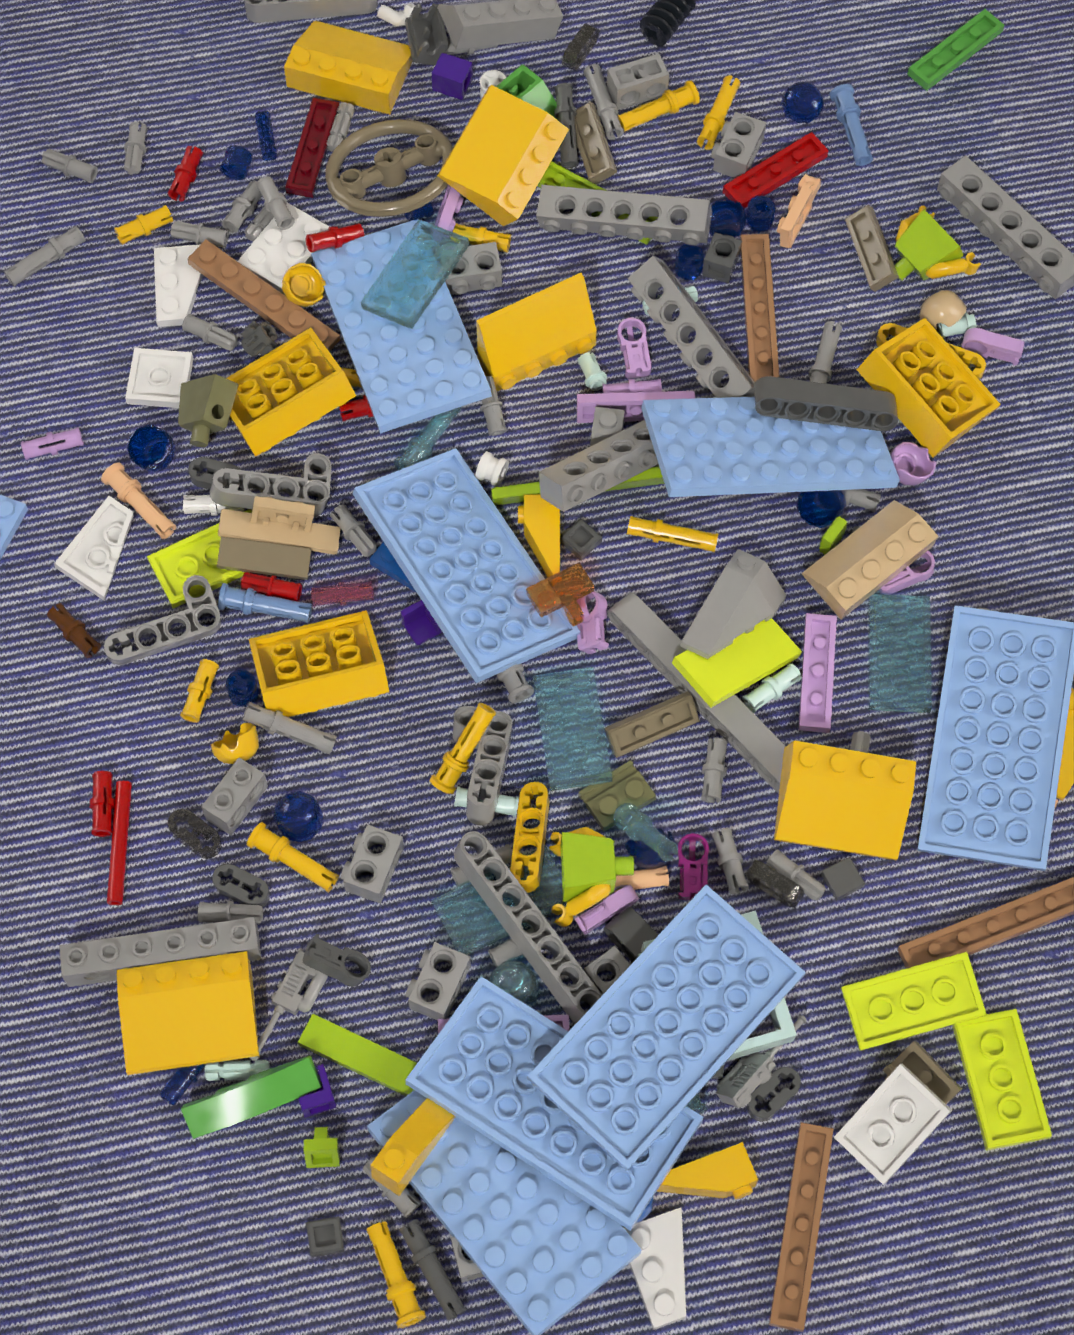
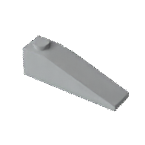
M738 549L725 566L682 639L680 646L709 659L731 645L734 638L744 632L748 634L754 630L756 624L773 618L787 595L766 561Z

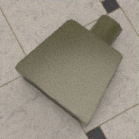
M217 374L181 383L178 424L180 427L192 432L191 445L207 447L210 433L225 430L237 393V383Z

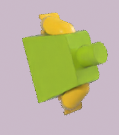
M920 206L918 213H914L901 221L895 244L898 254L902 257L895 264L899 280L903 281L913 271L922 280L936 279L962 272L973 275L977 272L981 263H971L975 254L970 252L966 255L965 259L961 258L964 255L960 246L934 220L935 213L929 214L926 211V206Z
M589 827L562 832V834L553 832L550 839L556 845L549 846V849L556 856L561 857L563 902H567L566 906L562 904L552 906V913L555 915L562 914L554 923L561 927H567L572 923L574 916L605 899L609 894L614 893L616 876L634 875L633 856H615L614 840L606 838Z

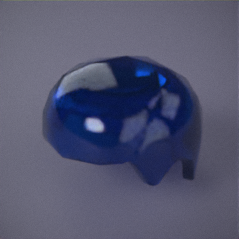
M806 81L796 82L787 88L781 99L780 106L783 107L786 118H790L797 123H810L821 114L824 108V100L820 90L814 84Z
M718 200L711 204L712 216L709 234L714 236V233L733 237L740 235L746 224V214L742 204L732 200Z
M147 424L137 428L131 434L127 450L133 463L144 470L156 472L167 468L172 462L176 445L172 436L167 431L153 424Z
M842 490L800 492L797 500V509L800 517L810 526L825 528L833 523L836 517H841L846 507V499Z
M298 790L285 794L276 802L274 807V821L283 836L287 837L290 841L303 842L312 839L321 830L324 819L323 812L318 801L309 793Z
M656 828L627 840L625 847L628 855L633 856L634 864L645 869H654L665 865L675 854L676 842L671 831H667L668 836H666L661 828Z

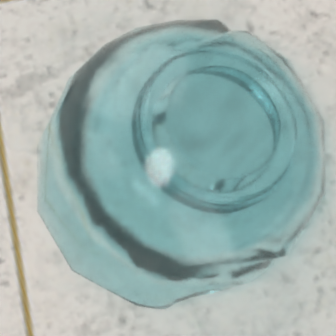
M520 961L504 962L493 970L488 980L529 1007L536 1004L540 995L537 976L529 966Z

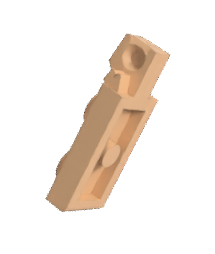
M805 174L798 183L799 193L791 198L788 214L780 219L777 227V233L780 234V246L788 249L792 247L812 208V201L820 188L821 179Z

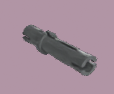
M559 83L554 87L557 104L554 114L555 118L569 129L560 145L561 166L564 168H574L579 165L574 117L577 113L576 108L573 106L572 85L570 83Z
M413 1220L408 1223L409 1226L406 1227L404 1225L401 1227L399 1232L402 1233L413 1254L411 1259L414 1265H419L446 1315L447 1321H451L458 1317V1314L461 1315L466 1312L467 1309L462 1304L437 1258L436 1253L438 1250L435 1245H430L419 1224V1220Z

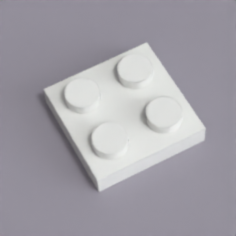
M134 348L125 397L127 404L179 408L181 383L190 381L193 364L192 352Z

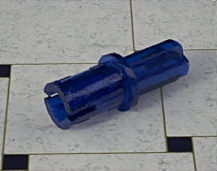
M205 1064L176 1068L175 1074L161 1090V1098L168 1104L175 1105L192 1083H197V1076L203 1070Z

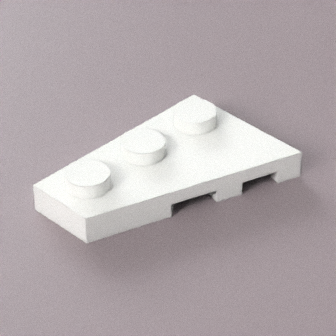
M201 244L154 248L156 320L158 327L182 325L185 317L191 314L196 299V291L203 275L188 264L187 258Z
M108 496L54 563L55 568L102 600H105L134 517V512L111 496Z
M682 1207L636 1223L631 1231L624 1228L642 1250L641 1254L629 1264L653 1330L686 1318Z

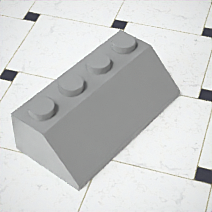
M472 0L438 4L437 7L455 49L555 39L563 19V14L556 0Z

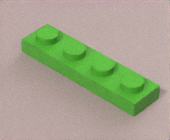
M984 9L910 66L907 75L928 91L1001 34L1004 24Z

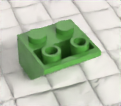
M522 64L496 86L548 112L555 118L554 110L557 108L554 97L543 79Z

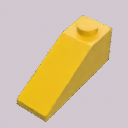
M524 494V506H518V524H524V536L553 589H560V509L541 498V495Z
M426 1098L389 1138L371 1163L372 1178L400 1196L456 1117L432 1100Z
M742 1142L671 1169L656 1192L727 1198L733 1195L734 1199L737 1200L753 1193L752 1188L756 1186L758 1178Z

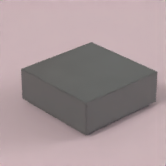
M582 519L578 520L560 537V543L581 561L602 542V536Z
M850 857L821 872V876L836 901L865 886L864 880Z
M339 1216L306 1222L311 1258L345 1252Z

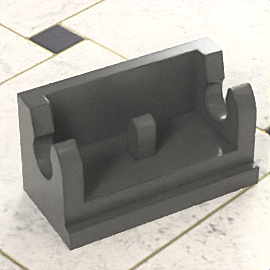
M419 3L413 8L410 17L405 19L413 63L435 66L440 55L445 53L448 47L444 22L437 8L438 4L433 3L427 13L421 14L422 6Z

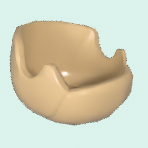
M941 290L923 302L920 309V320L926 318L935 330L938 323L950 327L958 322L966 313V305L954 292Z

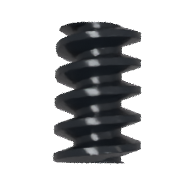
M695 0L656 1L640 20L639 26L643 36L654 46L663 47L667 40L673 36V32H676L679 25L690 15V10L692 11L695 8Z

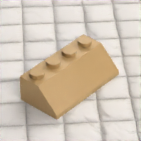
M894 500L806 569L802 575L842 620L931 549L939 536L917 512Z

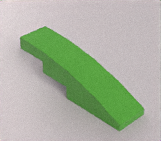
M307 1056L253 1074L248 1080L218 1089L213 1095L184 1104L181 1111L192 1138L195 1139L284 1105L321 1088L323 1085L311 1056Z

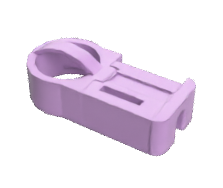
M637 318L624 319L618 326L617 340L620 344L621 352L623 351L626 367L625 377L628 379L647 377L651 374L652 366L645 324ZM626 327L628 340L624 339L621 334L622 330ZM633 327L638 328L642 332L641 338L637 341H634Z
M971 328L964 334L962 348L975 352L983 358L992 357L1011 362L1013 366H1016L1022 356L1025 342L984 329Z
M929 551L924 553L921 557L928 560L926 563L914 569H910L908 566L880 588V594L886 597L913 584L929 579L934 573L935 560L933 555Z
M584 590L577 596L574 602L576 626L581 632L577 636L579 650L593 654L596 652L595 648L604 650L609 646V643L605 642L604 619L607 618V601L603 595L593 590ZM595 597V607L593 611L589 613L587 609V603L590 601V599Z
M631 885L615 887V890H620L612 895L609 894L601 903L575 918L584 935L639 900Z

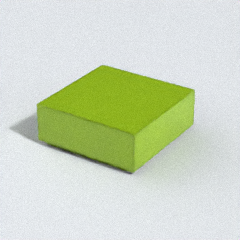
M840 516L836 517L822 536L819 552L825 555L839 543L845 534L848 521Z

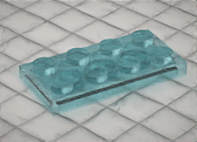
M418 219L362 299V309L413 329L469 247L468 238Z
M873 594L868 598V710L930 713L932 709L930 596Z
M586 667L534 675L533 683L550 791L613 782L594 668Z
M546 845L544 847L540 884L536 890L527 893L544 917L554 914L552 913L553 905L562 904L566 906L567 903L563 902L562 875ZM511 862L506 864L509 870L511 867ZM524 866V876L520 878L521 880H526L527 876L530 875L528 866ZM489 872L484 875L488 880L496 881L493 873ZM471 882L431 900L432 906L454 949L458 952L469 955L509 935ZM503 897V901L507 906L515 907V903L511 898ZM522 923L523 928L530 925L528 923Z

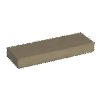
M590 101L576 110L577 115L574 117L576 143L589 181L597 185L618 171L596 107Z
M866 205L845 218L870 289L876 292L898 279V273L873 207Z
M221 537L217 568L307 580L311 549Z
M687 691L611 724L604 729L612 753L618 758L700 722L692 695Z

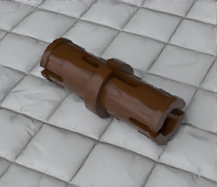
M62 603L56 604V607L59 609L58 611L54 606L48 611L47 617L63 632V637L66 641H72L86 658L92 657V654L89 652L90 650L94 655L97 654L101 644L85 629V624L79 619L76 620Z

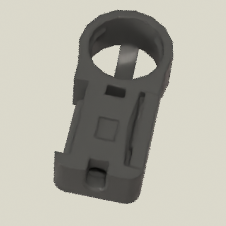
M320 934L314 935L308 942L303 956V963L350 987L358 986L369 976L371 965L368 958L361 952L348 947L342 950L319 939ZM349 960L356 963L360 968L361 974L347 971L345 961Z

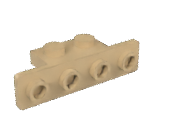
M255 496L252 513L228 509L221 510L218 536L310 548L311 551L335 555L338 553L340 527L312 523L315 505L299 501L290 502L277 500L272 497Z

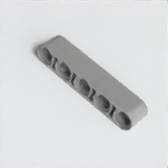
M244 0L246 16L250 21L264 23L369 14L376 10L378 0Z

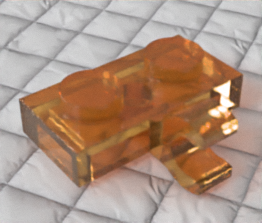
M580 562L526 588V595L540 617L563 608L572 627L584 622L581 617L583 611L576 600L594 592V584Z

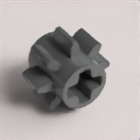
M254 320L241 333L244 337L241 341L242 346L251 356L255 357L259 353L261 356H264L277 346L275 342L277 334L274 328L266 322L258 325Z

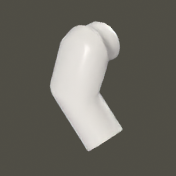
M382 5L378 10L377 16L394 26L405 25V19L410 17L416 5H405L404 11L400 12Z

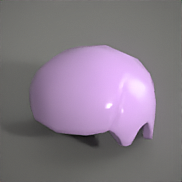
M902 442L891 450L890 456L901 484L915 486L933 475L936 461L930 460L927 448L918 447L913 442Z

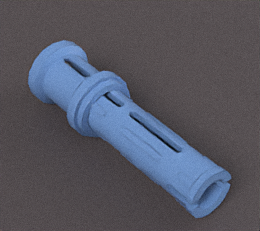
M842 84L833 88L829 95L837 108L836 117L844 125L855 164L857 166H865L872 162L873 157L860 123L861 109L855 103L853 86Z
M226 583L222 584L219 593V610L230 608L243 611L245 615L257 612L306 623L310 621L309 617H311L312 613L311 603L256 594V591L252 588L247 590L231 588Z

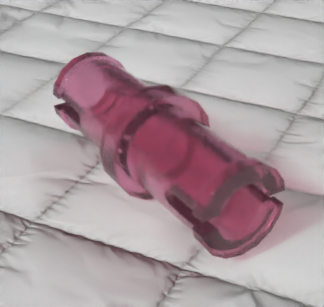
M372 581L353 584L338 582V585L311 587L314 607L336 603L345 606L348 602L374 600Z

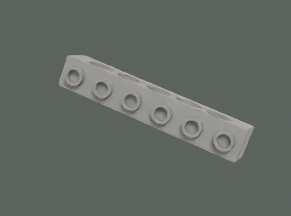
M966 155L941 173L937 187L940 195L945 200L950 201L964 218L969 219L978 227L983 236L992 240L1004 255L1009 256L1018 265L1024 274H1028L1036 281L1043 292L1048 293L1056 300L1074 286V254Z
M542 185L536 217L540 228L549 232L568 230L579 235L589 232L598 233L604 237L622 235L633 240L654 238L656 241L664 243L675 240L683 241L688 245H698L699 243H707L712 209L710 200ZM566 209H574V211L568 215L562 214ZM595 211L602 212L597 217H590V215ZM622 214H630L624 220L617 219ZM651 216L658 217L654 222H646V219ZM677 219L686 220L681 225L673 224Z
M652 256L627 278L633 285L631 288L632 293L639 301H645L649 307L647 310L649 316L657 324H662L665 328L663 334L672 345L676 344L682 351L679 354L680 358L688 367L693 366L698 373L695 376L697 381L706 390L708 388L714 395L713 398L755 397L754 380L663 260ZM663 287L662 296L656 299L657 290ZM679 308V317L673 321L672 314ZM695 330L696 337L693 342L689 343L688 336ZM712 352V361L705 365V356ZM728 374L729 382L722 388L721 379L724 375Z
M645 420L540 471L541 498L564 512L657 465V457Z
M255 917L59 945L61 974L68 987L116 981V970L244 951H247L249 961L262 959L259 930Z

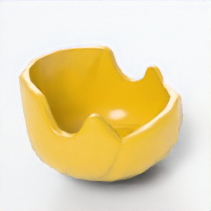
M298 263L287 269L282 280V290L289 301L301 307H308L318 303L324 297L323 293L326 282L319 270L311 264Z
M242 723L238 734H232L228 730L225 731L222 740L211 744L213 755L219 761L228 764H234L238 758L244 761L249 760L256 754L259 748L256 726L251 723Z

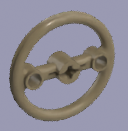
M395 119L373 123L350 134L334 149L326 165L325 177L328 190L341 206L360 215L388 217L414 211L434 200L448 184L437 176L423 190L404 199L390 202H369L360 199L366 195V188L379 182L388 188L403 184L407 177L405 170L419 163L424 166H432L438 163L442 156V168L453 149L452 144L440 130L420 121ZM390 134H412L419 136L415 140V147L402 153L393 147L381 149L374 156V166L361 172L357 169H348L340 175V179L338 178L344 159L363 143Z

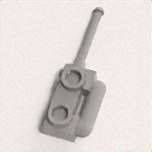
M299 950L298 954H296L283 981L278 983L277 992L271 996V999H273L272 1003L276 1007L272 1018L258 1041L259 1053L279 1016L284 1011L297 1015L298 1011H310L328 978V975L303 963L305 953ZM312 978L304 995L301 996L300 994L308 980ZM258 1056L250 1057L253 1061L259 1059Z
M798 1016V1020L793 1024L795 1031L802 1024L806 1023L805 1016ZM783 1045L773 1047L765 1054L756 1052L742 1057L718 1083L716 1094L720 1100L736 1108L747 1105L751 1100V1093L759 1084L766 1083L772 1077V1070L776 1066L773 1062L774 1055Z

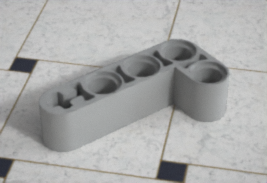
M313 453L306 458L301 477L223 468L218 470L213 476L210 497L218 505L244 509L253 508L255 496L272 497L277 500L290 502L299 501L315 505L314 517L323 513L329 498L331 462L325 455ZM311 469H316L320 471L321 474H315L311 472ZM255 488L258 489L261 493L255 494L252 493L249 489ZM279 492H286L290 497H283ZM308 496H316L320 501H314Z
M194 575L187 578L184 582L183 594L188 609L108 636L104 643V651L109 661L116 665H125L217 633L221 626L220 612L207 579L203 576ZM194 585H201L206 591L202 597L193 598L189 595L190 588ZM204 613H210L216 618L213 625L208 627L199 624L198 620ZM175 623H182L186 626V631L183 635L176 637L169 633L170 627ZM150 632L157 636L156 642L151 646H143L140 643V639L145 633ZM134 637L137 651L133 650L129 638ZM116 643H120L122 647H125L123 648V654L120 656L116 652H111L115 650Z
M462 706L455 711L453 719V740L455 743L458 741L477 707ZM495 710L496 715L475 747L478 750L467 792L466 817L475 825L489 824L493 820L512 733V719L507 713Z

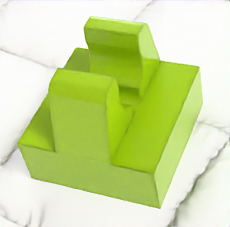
M314 1127V1139H304L306 1168L340 1166L338 1138H330L328 1136V1127Z

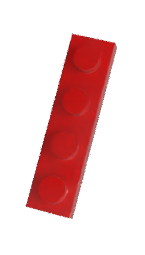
M810 132L723 186V194L741 211L827 158L829 150Z

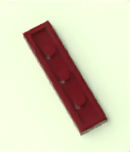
M312 98L285 186L286 193L309 198L314 197L328 150L327 141L329 136L332 135L330 132L335 117L339 114L337 111L340 102Z

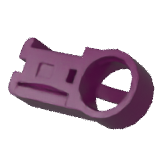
M687 834L678 843V867H683L680 868V892L678 893L680 900H692L705 885H708L709 845L700 834ZM688 840L689 860L682 854V845ZM696 840L705 849L704 855L697 861H695Z

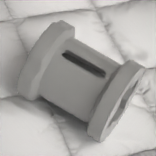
M522 664L513 665L497 674L499 681L504 683L509 693L508 699L512 704L524 701L535 692L533 687L528 685L522 673L524 670Z

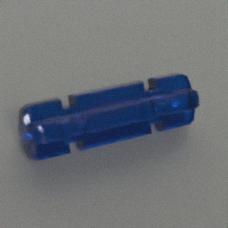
M267 110L258 111L255 114L262 159L264 161H274L277 158L270 113Z

